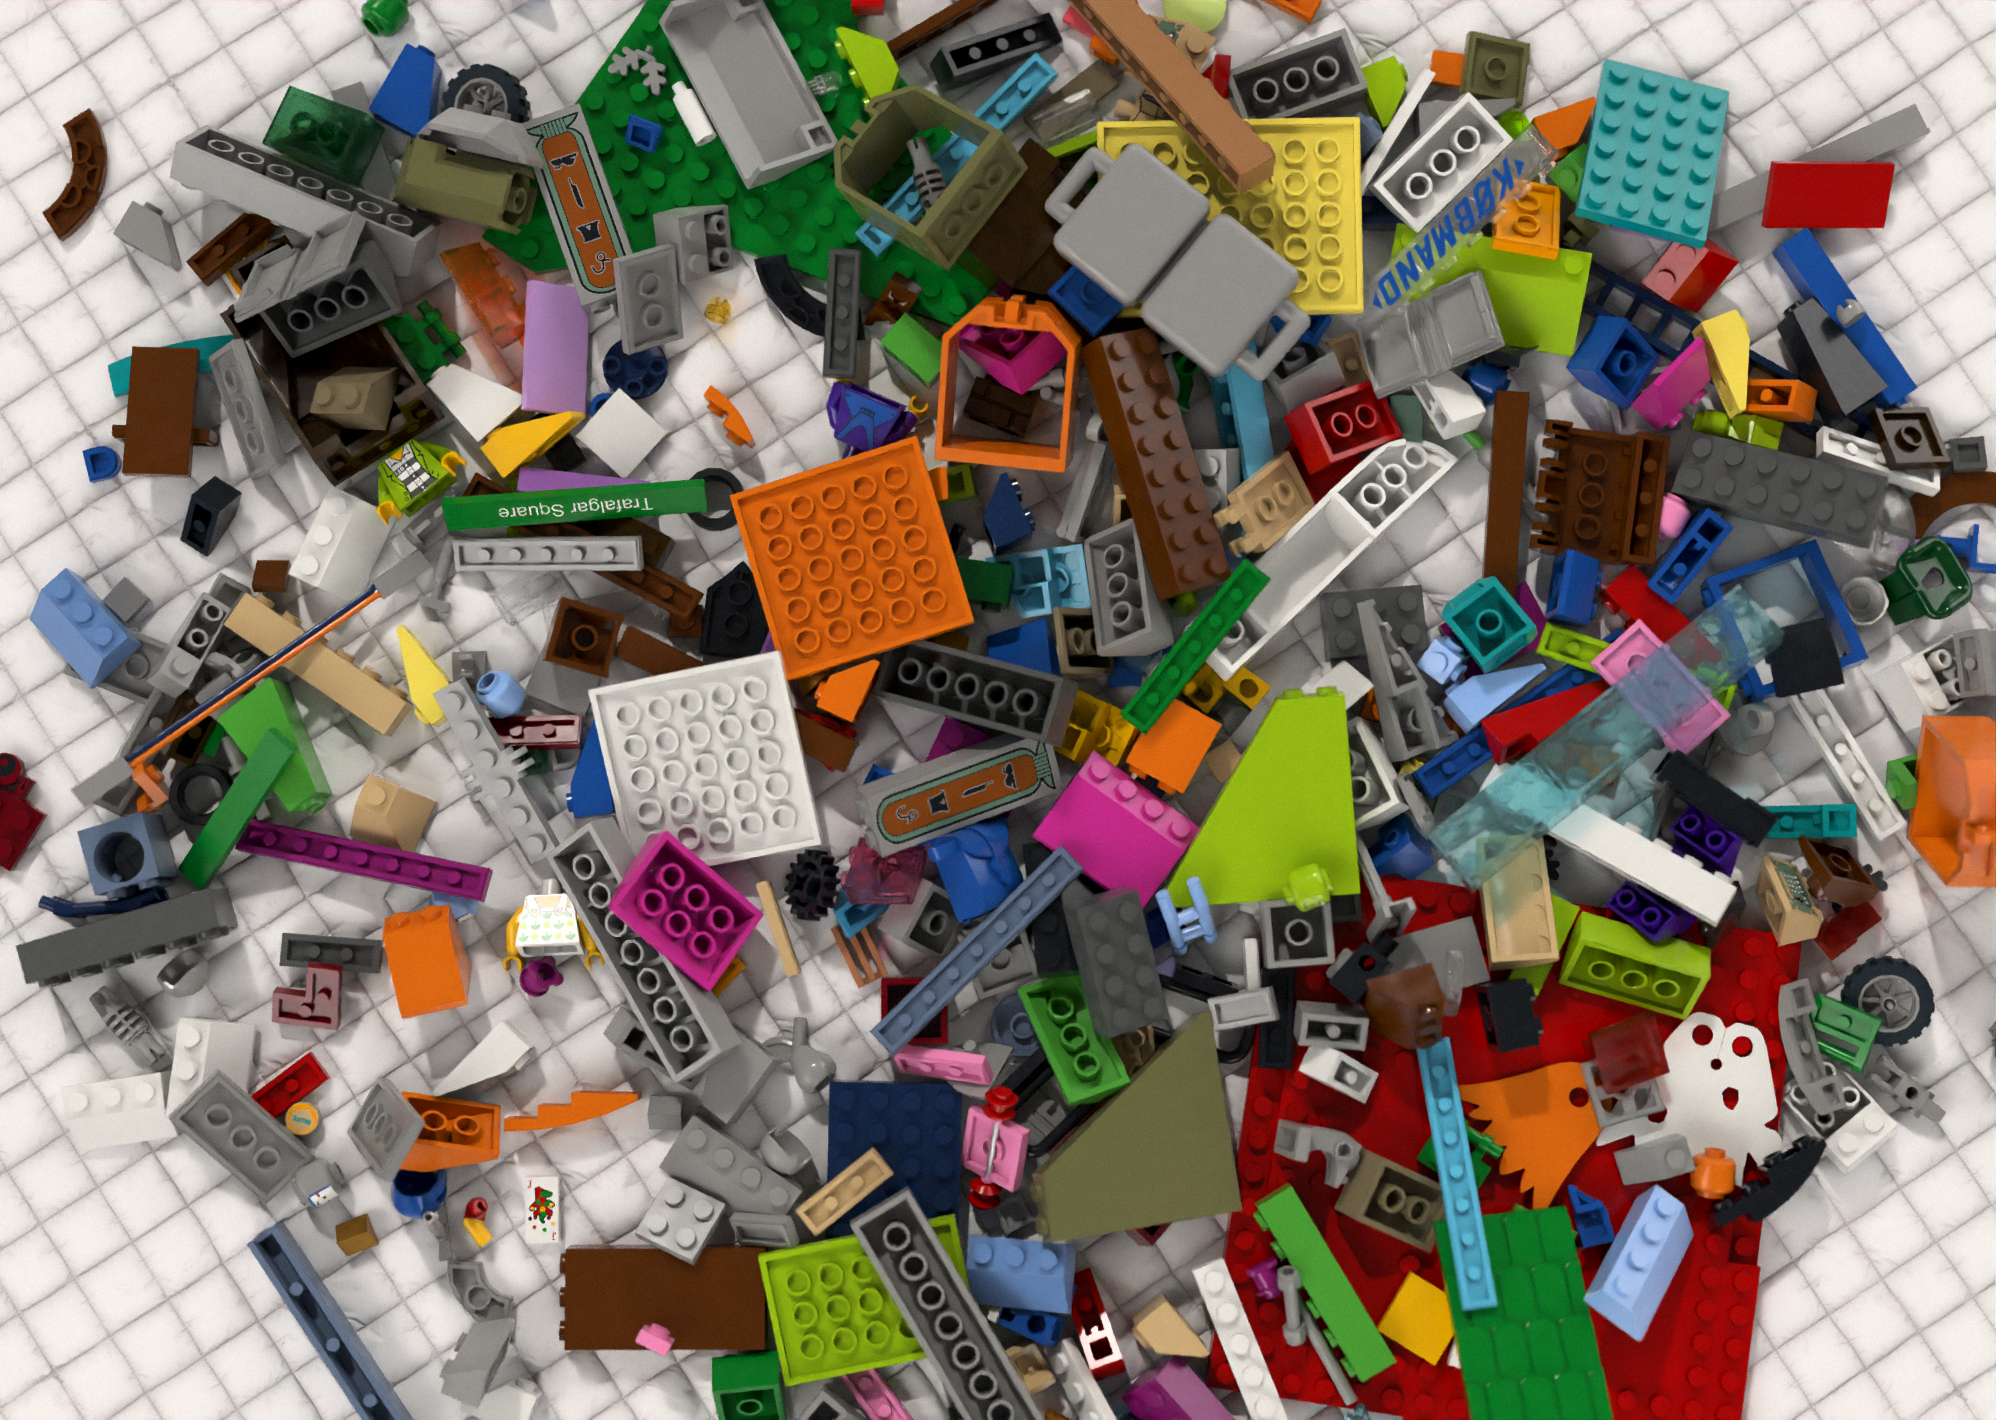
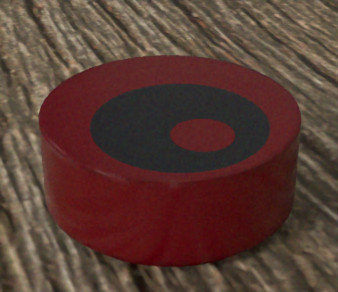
M1 753L0 785L13 786L20 782L24 776V763L17 755Z

